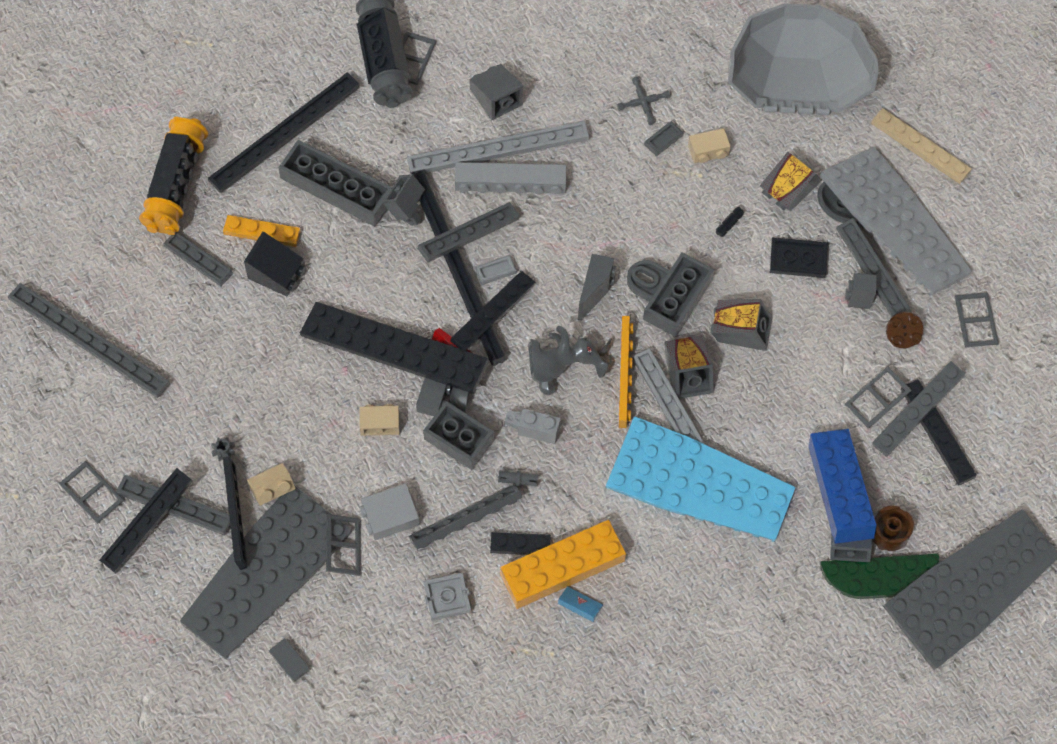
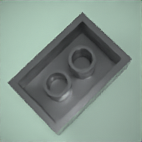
M445 401L423 430L424 440L471 470L494 441L493 430Z

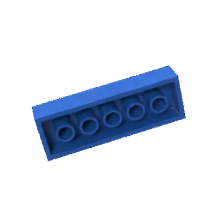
M849 429L811 433L808 448L834 543L874 539L876 522Z

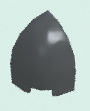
M452 387L449 397L450 404L466 413L470 393Z

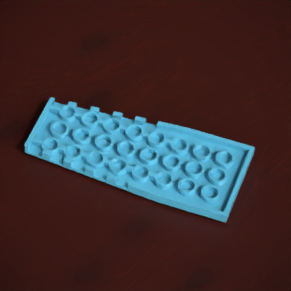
M635 416L606 484V488L657 508L680 515H689L701 521L706 520L714 523V525H723L733 528V530L738 532L750 533L758 538L759 536L767 538L772 542H775L795 490L794 486L699 441Z

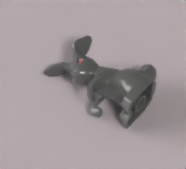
M557 326L556 331L561 336L558 333H549L548 335L550 338L557 340V348L542 350L539 341L530 339L528 350L531 378L539 383V389L545 395L555 393V386L552 384L553 379L559 377L571 363L579 362L595 365L599 378L604 377L608 371L609 363L601 356H604L609 350L611 338L602 349H598L587 338L578 339L573 346H570L566 329L562 326Z

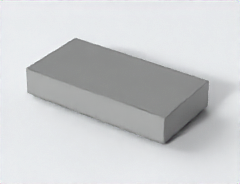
M510 255L475 266V271L481 285L517 274Z

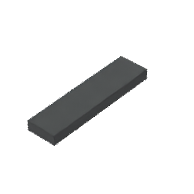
M175 232V235H171L163 243L165 248L220 287L233 274L231 269L178 232Z

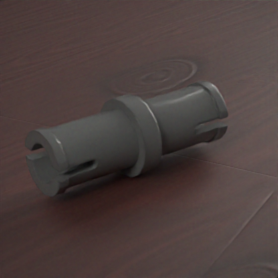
M499 470L498 483L537 487L538 474Z

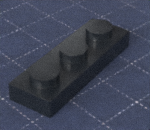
M491 532L490 553L529 555L549 546L551 535Z

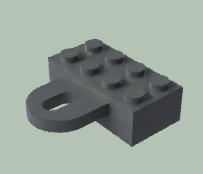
M681 252L670 270L649 260L634 263L628 270L627 285L634 294L649 301L644 309L643 320L676 337L712 282L715 269ZM644 273L653 278L654 282L648 284L638 279L636 274Z

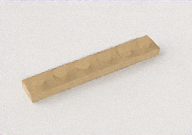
M882 108L873 118L872 125L957 183L961 184L971 172L972 168Z

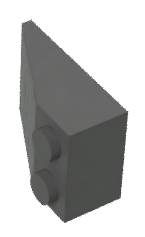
M597 254L591 255L579 301L578 320H582L608 293L610 285H614L617 267L613 266L614 258Z

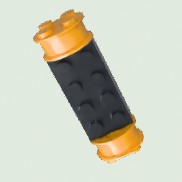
M173 117L169 121L170 130L165 134L147 199L143 203L145 210L139 216L140 222L151 233L159 232L175 235V232L179 231L180 225L178 222L184 215L183 200L184 196L188 193V183L193 177V167L198 161V154L204 150L203 141L208 137V130L201 124L200 120L195 118Z

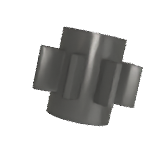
M218 437L216 443L211 444L214 449L211 452L212 456H218L219 462L223 460V457L235 455L233 450L235 444L234 442L229 443L228 437L225 439Z

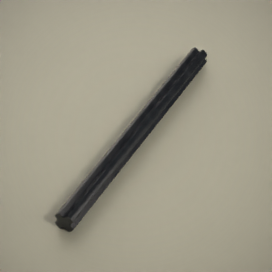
M420 170L418 173H412L425 189L419 201L435 237L449 231V226L425 172ZM456 249L443 256L468 313L472 318L484 305L460 251ZM492 326L480 340L491 365L496 366L498 363L506 361V355Z

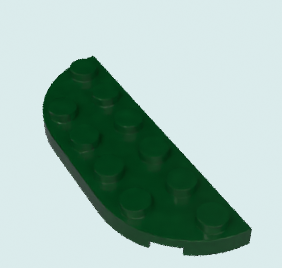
M939 553L871 558L870 562L821 561L820 569L827 583L840 591V594L855 599L895 597L926 571L939 563Z

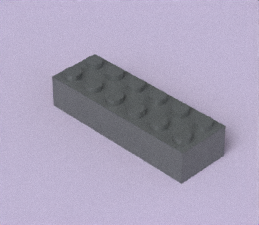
M297 140L278 167L280 178L374 227L387 210L382 202L391 190V186L300 140Z

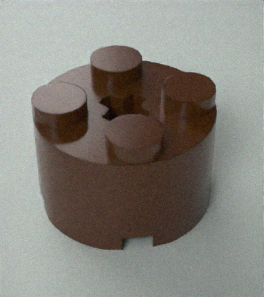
M898 506L882 508L874 518L876 530L872 540L880 550H899L908 543L914 529L913 518L907 511L905 512Z

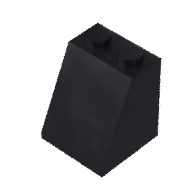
M265 232L261 233L244 260L249 280L286 297L290 291L293 292L295 290L298 278L302 277L306 271L304 258Z

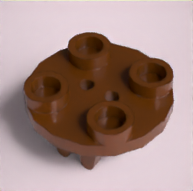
M903 311L897 313L889 320L886 326L887 339L894 347L907 349L917 345L922 340L923 323L912 312Z

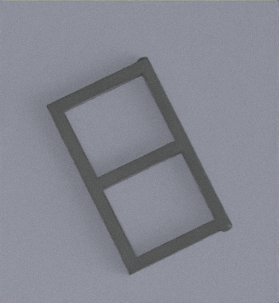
M406 32L402 40L403 46H405L408 37L431 44L425 59L405 54L406 59L422 64L417 78H410L409 82L418 85L436 40Z
M988 293L955 295L965 348L998 345L999 342ZM985 298L988 311L987 317H963L960 300ZM990 321L993 340L968 342L965 323Z
M887 366L847 401L845 406L869 429L907 396L911 389ZM887 372L905 390L889 405L871 387ZM866 390L885 407L870 422L851 405Z
M84 461L59 483L97 524L125 501L87 461ZM87 467L100 482L79 499L65 484ZM104 485L118 500L97 517L84 502Z
M326 515V572L360 576L359 518ZM331 520L355 523V544L331 541ZM331 546L355 549L356 570L331 567Z

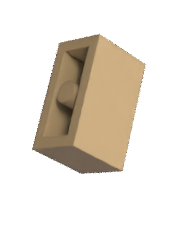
M724 128L691 135L688 139V148L693 163H705L712 159H723L729 156L730 144Z
M369 404L360 407V435H399V406L393 404H386L384 406Z
M283 463L247 479L252 494L259 506L295 490L291 476Z

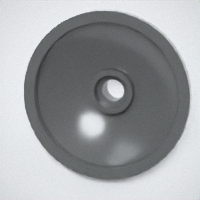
M823 182L817 192L818 202L822 210L838 222L844 223L854 218L855 222L859 223L828 185Z

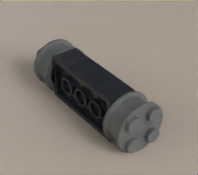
M359 0L355 7L357 14L360 15L356 25L368 84L375 91L373 99L377 104L387 106L388 108H395L412 97L413 90L409 85L410 74L397 13L393 9L394 0Z

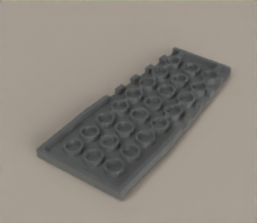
M296 486L295 490L280 496L244 537L247 569L240 570L234 562V553L232 552L181 618V624L222 658L227 659L228 655L236 647L239 648L243 641L257 630L260 624L268 620L279 606L282 607L287 602V599L305 585L326 562V515L331 513ZM331 520V541L344 542L352 533V530L341 521ZM331 546V556L339 547Z
M1021 509L926 571L884 604L883 607L932 669L935 670L985 630L1057 560V550L1025 511Z

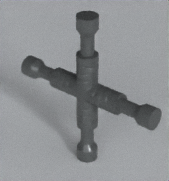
M634 77L632 82L636 86L638 99L630 100L627 103H618V111L626 107L641 105L644 113L647 115L648 124L652 125L655 123V119L650 113L651 109L648 103L655 102L661 98H670L669 91H664L662 94L645 96L643 88L640 87L639 78Z

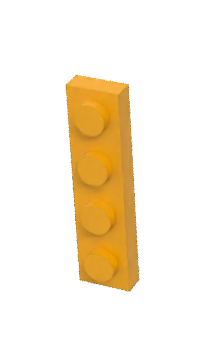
M227 215L223 229L224 235L258 240L261 233L265 232L283 245L291 247L297 246L300 235L299 227Z

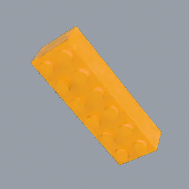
M606 520L501 566L500 576L516 609H519L567 586H571L625 562L626 553L610 521Z

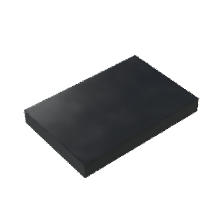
M772 237L769 273L826 278L828 242Z

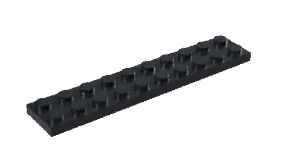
M315 302L300 331L301 337L424 378L426 377L474 394L489 363L486 357L319 302Z

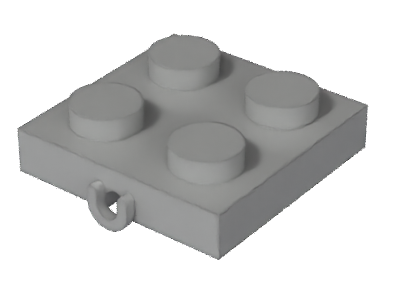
M463 573L423 581L426 593L425 601L429 607L432 621L471 612L468 599L469 590L465 586Z

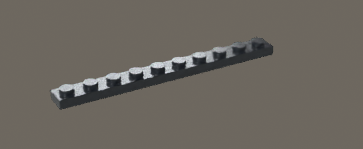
M348 72L213 173L208 177V181L219 193H222L360 87L359 83Z

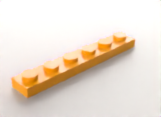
M622 316L619 428H627V421L631 422V410H627V404H631V392H628V386H632V375H628V369H632V357H629V352H633V340H629V334H633V323H630V316Z

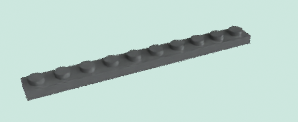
M19 283L8 295L10 301L156 398L170 384L167 379L22 283Z

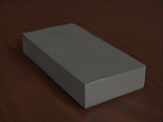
M670 121L648 138L644 145L657 157L683 136V132Z
M285 638L269 650V653L293 682L310 671L307 664Z

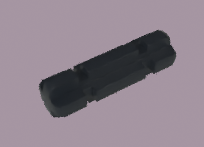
M736 207L733 213H730L725 218L722 225L716 228V234L724 237L727 231L743 216L744 210Z

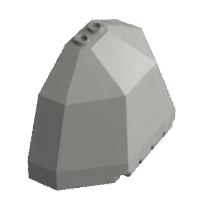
M784 3L749 16L730 52L728 66V83L754 108H764V112H777V109H780V113H795V110H798V114H813V111H816V115H829L830 112H841L874 92L878 78V59L858 23L821 5Z

